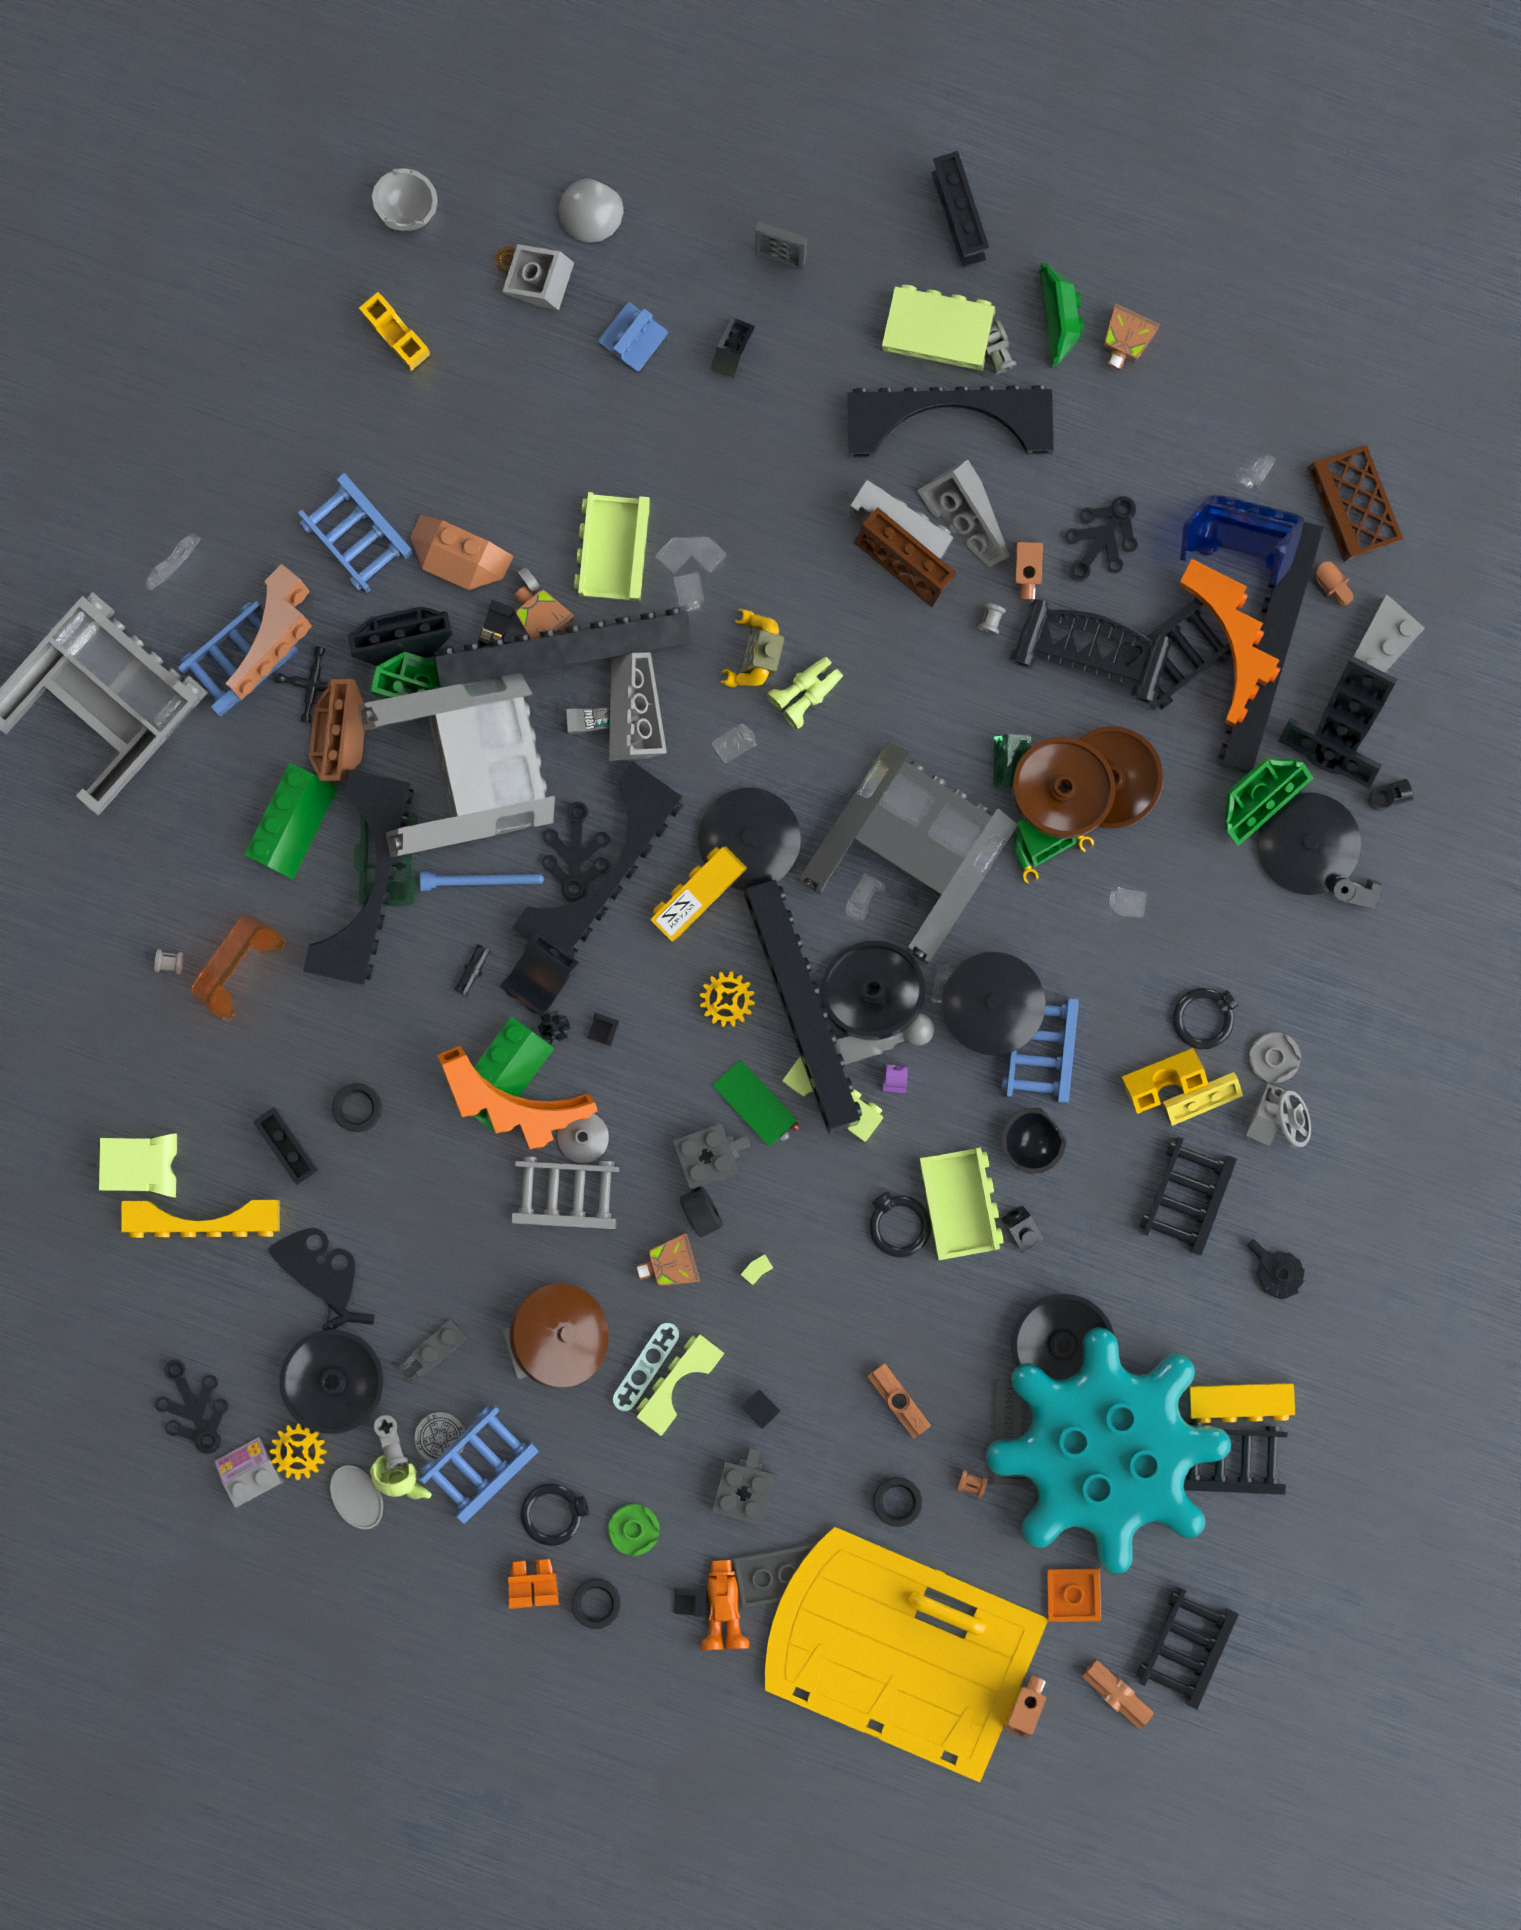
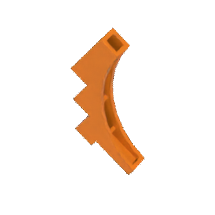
M1191 559L1178 586L1194 595L1211 611L1221 625L1230 645L1234 662V690L1232 702L1224 723L1234 727L1236 722L1242 723L1248 709L1244 708L1248 698L1253 700L1259 690V686L1255 685L1256 682L1266 686L1269 680L1275 681L1280 671V668L1276 667L1279 660L1252 646V644L1258 645L1264 634V631L1260 630L1263 623L1236 610V607L1240 609L1243 607L1248 597L1244 593L1247 586Z
M461 1045L437 1055L456 1108L462 1118L476 1115L485 1108L490 1124L496 1134L508 1132L514 1126L519 1125L523 1139L530 1150L544 1147L548 1142L554 1140L551 1134L552 1130L563 1129L571 1122L578 1119H587L593 1113L598 1112L596 1104L589 1093L556 1101L528 1100L510 1095L494 1087L480 1076L471 1065Z

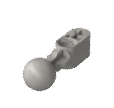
M919 1013L908 1028L890 1038L863 1040L848 1036L836 1040L834 1046L837 1054L841 1053L845 1065L883 1054V1052L893 1049L895 1044L904 1041L914 1046L924 1045L933 1037L934 1024L927 1015Z

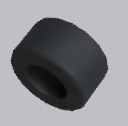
M700 1186L680 1197L682 1208L699 1237H704L723 1226L721 1217L712 1199L703 1187Z

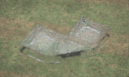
M192 533L180 541L170 557L152 570L144 585L151 591L163 583L191 555L201 538Z
M673 537L655 557L673 574L691 556L708 573H711L727 556V553L710 537Z

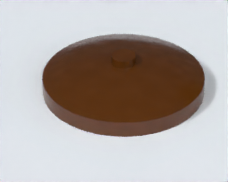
M1101 727L1084 734L1078 740L1093 746L1104 756L1112 769L1115 779L1116 792L1114 803L1109 814L1098 828L1109 830L1122 829L1140 822L1154 809L1162 793L1164 772L1158 753L1146 738L1124 727Z
M1055 737L1035 744L1022 756L1013 775L1012 794L1020 815L1035 830L1054 838L1069 839L1090 833L1105 820L1115 799V779L1107 760L1093 746L1075 738Z
M563 1283L539 1287L523 1298L513 1314L510 1325L512 1353L522 1371L541 1385L553 1388L578 1385L589 1379L598 1370L607 1352L609 1332L605 1315L596 1300L581 1288Z

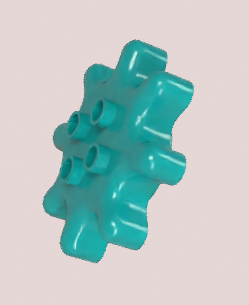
M1097 1327L1088 1331L1083 1338V1365L1074 1376L1064 1380L1053 1379L1039 1367L1030 1363L1020 1364L1014 1369L1011 1374V1385L1016 1394L1030 1406L1032 1411L1031 1424L1027 1432L1020 1437L993 1441L986 1449L985 1460L988 1468L996 1475L1025 1476L1036 1486L1038 1493L1037 1502L1021 1523L1022 1536L1028 1545L1033 1548H1045L1065 1529L1071 1527L1083 1528L1091 1532L1095 1537L1097 1557L1102 1568L1110 1574L1118 1575L1127 1571L1132 1564L1133 1535L1142 1525L1153 1521L1162 1522L1177 1535L1189 1539L1197 1537L1202 1533L1206 1521L1204 1514L1186 1496L1184 1480L1189 1469L1194 1465L1205 1462H1217L1227 1457L1231 1450V1441L1227 1433L1218 1426L1189 1425L1182 1419L1178 1409L1179 1398L1192 1383L1195 1376V1368L1190 1359L1182 1354L1172 1353L1164 1357L1149 1373L1142 1375L1131 1373L1121 1366L1116 1337L1106 1328Z

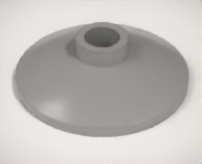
M592 1114L587 1119H578L569 1123L565 1128L558 1130L557 1140L560 1150L568 1159L577 1163H589L598 1159L605 1152L609 1142V1133L603 1120L597 1115ZM579 1133H587L588 1139L585 1142H580L578 1140Z

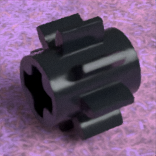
M556 1010L540 1017L543 1022L540 1023L538 1028L542 1039L550 1040V1044H555L568 1038L566 1033L571 1027L566 1016L559 1015Z

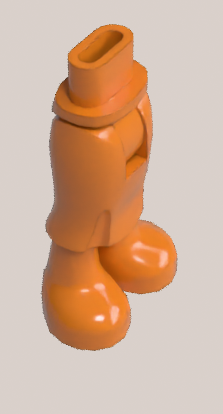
M731 1560L711 1561V1573H708L709 1578L707 1582V1620H709V1630L707 1637L701 1641L700 1651L724 1649L721 1622H726V1649L749 1648V1640L741 1634L739 1628V1618L741 1617L738 1612V1585L734 1576L735 1572H732Z

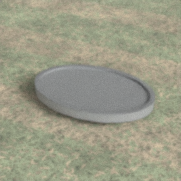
M345 1465L338 1468L334 1472L330 1483L332 1501L338 1513L346 1522L356 1528L365 1530L375 1527L382 1518L384 1506L381 1492L374 1487L372 1477L356 1466Z

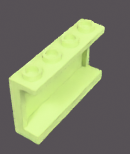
M910 285L895 287L882 343L883 351L983 371L990 330L996 312L995 306H991V302L979 299L976 302L966 301V297L961 295L941 296V292L935 290H927L926 292L916 291L917 288Z
M588 492V499L583 498L582 514H586L585 524L580 523L579 539L584 540L583 549H578L577 564H581L580 574H575L574 589L579 590V597L640 602L650 507L649 497L639 496V499L594 495L593 492Z
M981 1147L920 1158L919 1162L938 1261L1000 1249L999 1244L1004 1242L1001 1228L996 1229L994 1218H999L997 1204L991 1203L990 1193L994 1192L992 1178L986 1177L985 1168L989 1167L987 1152H982Z

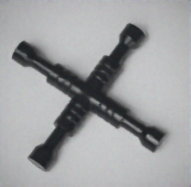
M315 647L314 653L316 657L314 665L311 666L309 679L297 676L294 678L287 677L277 672L275 675V683L281 684L285 682L293 684L295 687L307 689L304 701L306 705L304 713L301 715V722L311 723L312 717L310 713L312 705L315 703L317 691L324 692L329 687L328 682L319 681L322 669L320 666L321 659L325 654V648Z

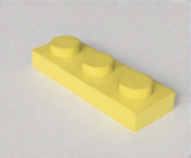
M1235 1072L1209 1082L1206 1087L1186 1095L1184 1093L1163 1103L1168 1119L1173 1126L1240 1098L1243 1094Z

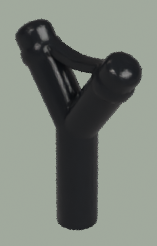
M325 1301L328 1305V1318L326 1323L322 1325L323 1330H334L347 1322L374 1325V1314L349 1312L346 1308H338ZM331 1309L339 1315L338 1317L330 1320Z

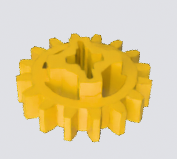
M731 971L728 977H724V974L719 972L718 980L711 976L712 984L703 985L707 992L700 994V997L705 999V1002L701 1003L700 1007L708 1009L704 1016L709 1017L712 1015L713 1024L720 1020L722 1027H725L726 1022H730L732 1027H735V1020L739 1019V1021L744 1023L743 1015L752 1014L748 1006H754L755 1002L749 1000V997L755 995L754 991H747L751 984L750 982L743 984L741 982L742 975L735 979ZM729 982L736 984L737 987L729 989L725 988L721 983ZM714 989L717 993V1001L711 1005L710 995ZM724 993L728 996L735 994L732 998L733 1004L731 1006L727 1003L721 1004ZM744 994L745 1003L743 1008L740 1009L737 1005L738 998ZM721 1010L730 1011L733 1016L725 1017L717 1013Z
M297 1423L296 1430H293L292 1426L288 1425L286 1426L287 1433L281 1430L278 1431V1435L281 1437L280 1440H272V1443L277 1445L276 1449L270 1450V1453L276 1454L277 1457L272 1460V1463L279 1462L280 1466L277 1471L281 1472L285 1469L287 1471L286 1478H289L292 1473L295 1474L296 1480H300L302 1473H304L306 1478L311 1477L310 1470L316 1473L319 1472L316 1466L317 1463H325L320 1458L321 1454L327 1453V1450L321 1449V1445L325 1443V1440L318 1441L317 1437L320 1432L312 1434L310 1432L311 1429L307 1427L303 1430L300 1423ZM302 1434L307 1437L302 1441H296L291 1435ZM283 1443L287 1447V1456L284 1459L281 1453ZM313 1444L316 1449L314 1460L310 1456V1447ZM292 1445L296 1447L303 1446L302 1453L305 1458L301 1456L294 1457L295 1450ZM295 1462H301L306 1468L294 1469L290 1466Z

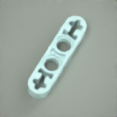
M664 1323L657 1328L613 1396V1403L617 1409L628 1411L635 1406L678 1341L679 1331L674 1324ZM671 1327L673 1329L672 1334L675 1337L673 1340L668 1339L665 1342L664 1346L669 1347L665 1352L660 1346L653 1344V1341L656 1338L660 1342L663 1338V1334L660 1333L661 1330H667ZM652 1348L657 1349L661 1354L660 1361L655 1364L649 1363L646 1359L647 1351ZM636 1370L644 1371L647 1376L646 1382L642 1385H636L632 1382V1374ZM628 1382L632 1388L638 1389L640 1392L638 1395L632 1392L629 1397L632 1403L630 1405L625 1404L622 1407L619 1405L620 1399L618 1395L626 1394L629 1388L624 1387V1385Z

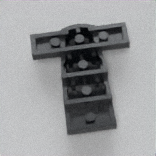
M1351 656L1323 713L1318 729L1315 730L1290 717L1278 742L1307 756L1321 770L1333 774H1342L1370 789L1382 764L1356 750L1369 732L1398 679Z

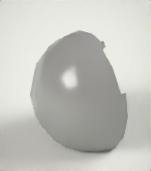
M406 168L394 169L380 178L377 184L374 185L372 193L375 214L385 226L395 230L410 231L425 226L436 212L438 202L436 190L429 179L418 171Z
M589 178L580 179L570 184L562 194L558 207L559 219L566 233L576 240L587 243L602 241L611 236L620 226L624 213L622 199L619 194L608 186Z

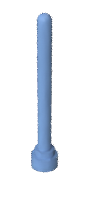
M431 870L420 871L421 891H431V888H436V886L541 884L544 881V877L541 874L436 875V873H431Z

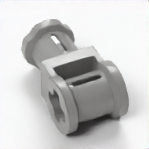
M997 319L991 326L986 355L987 357H992L996 366L995 373L999 374L1012 369L1017 364L1016 361L1011 359L1007 350L1009 343L1000 320Z
M388 1415L379 1417L374 1424V1436L376 1441L380 1443L382 1453L385 1455L387 1461L385 1465L386 1470L402 1468L409 1462L407 1458H404L400 1447L397 1422ZM382 1427H386L390 1430V1433L385 1434Z

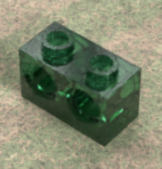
M994 735L993 787H1012L1015 769L1022 756L1031 748V735Z

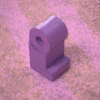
M885 1065L883 1092L906 1094L908 1066Z

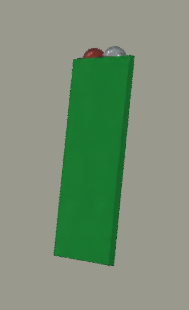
M741 1059L713 1084V1087L769 1147L776 1140H787L790 1130L797 1131L799 1129L800 1120L798 1121Z

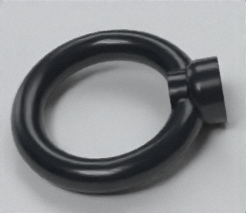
M1210 988L1191 990L1183 995L1175 1006L1173 1012L1174 1029L1179 1038L1190 1047L1202 1050L1215 1048L1225 1042L1230 1036L1235 1022L1234 1010L1239 1005L1228 990L1223 993ZM1196 999H1211L1219 1005L1224 1013V1025L1221 1031L1212 1038H1195L1184 1026V1011Z
M889 1191L871 1202L875 1210L870 1219V1234L873 1242L882 1252L893 1257H908L917 1253L925 1246L931 1233V1220L926 1208L919 1201L908 1196L892 1197ZM895 1206L911 1208L916 1212L921 1222V1231L918 1238L912 1244L905 1247L890 1245L884 1240L880 1232V1222L883 1215Z
M552 1483L533 1489L526 1496L521 1508V1521L527 1534L536 1542L548 1546H556L568 1542L578 1532L582 1523V1517L589 1516V1508L584 1495L577 1497L567 1487ZM547 1494L560 1495L569 1503L572 1515L571 1523L564 1532L558 1535L541 1533L536 1529L531 1519V1510L534 1503L540 1497Z

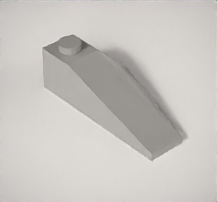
M968 459L948 469L917 490L930 512L937 518L940 516L950 525L948 529L955 534L957 532L965 539L967 547L987 566L991 567L1010 556L982 481Z

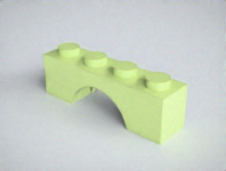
M799 1057L782 1082L804 1097L813 1091L802 1059ZM854 1089V1092L851 1094L854 1102L859 1103L862 1116L856 1126L846 1129L865 1143L884 1117L880 1115L882 1109L871 1101L868 1105L859 1099L861 1094Z
M699 1335L697 1338L692 1336L683 1347L687 1350L681 1359L676 1356L668 1367L671 1371L666 1379L660 1377L652 1388L655 1394L650 1400L645 1397L636 1409L640 1412L637 1418L660 1436H662L677 1416L671 1398L676 1382L682 1376L691 1372L709 1374L724 1355V1352L702 1335Z

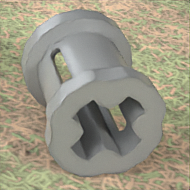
M985 603L981 622L977 624L976 628L985 633L998 635L999 630L997 628L1001 616L1005 614L1006 610L1000 606Z
M157 949L154 971H172L181 975L184 953H165L161 949Z

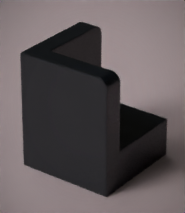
M595 1013L587 1039L612 1047L620 1021Z
M757 1390L741 1406L761 1429L781 1412L761 1390Z
M675 1588L674 1614L704 1617L706 1590Z

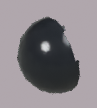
M1036 1107L1025 1108L1015 1113L1008 1120L1002 1132L1001 1144L1007 1161L1015 1169L1028 1174L1044 1173L1055 1167L1064 1156L1067 1139L1053 1119L1043 1109Z

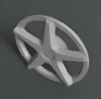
M1290 1090L1282 1092L1278 1102V1115L1276 1119L1280 1121L1281 1128L1285 1137L1290 1142V1146L1304 1147L1309 1142L1311 1136V1121L1308 1109L1296 1092ZM1289 1095H1293L1300 1102L1294 1109L1291 1106ZM1284 1104H1285V1108H1286V1112H1287V1113H1285V1114H1283V1105H1284ZM1305 1117L1307 1122V1131L1303 1128L1305 1125ZM1285 1122L1289 1125V1131L1286 1127ZM1296 1130L1305 1139L1303 1142L1296 1141Z

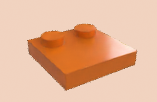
M1100 1568L1047 1569L1049 1622L1101 1621Z

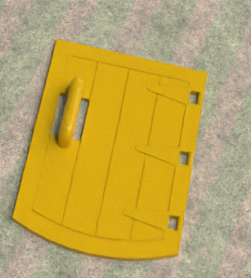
M833 1527L803 1559L780 1599L767 1643L765 1691L980 1782L1044 1632L1048 1618L946 1575L945 1572L938 1569H932L837 1527ZM927 1587L976 1607L974 1616L972 1617L926 1597L924 1593ZM917 1610L967 1631L964 1639L914 1618ZM796 1687L810 1692L807 1701L792 1695ZM870 1719L884 1724L881 1733L866 1727ZM944 1750L958 1756L956 1764L940 1758Z

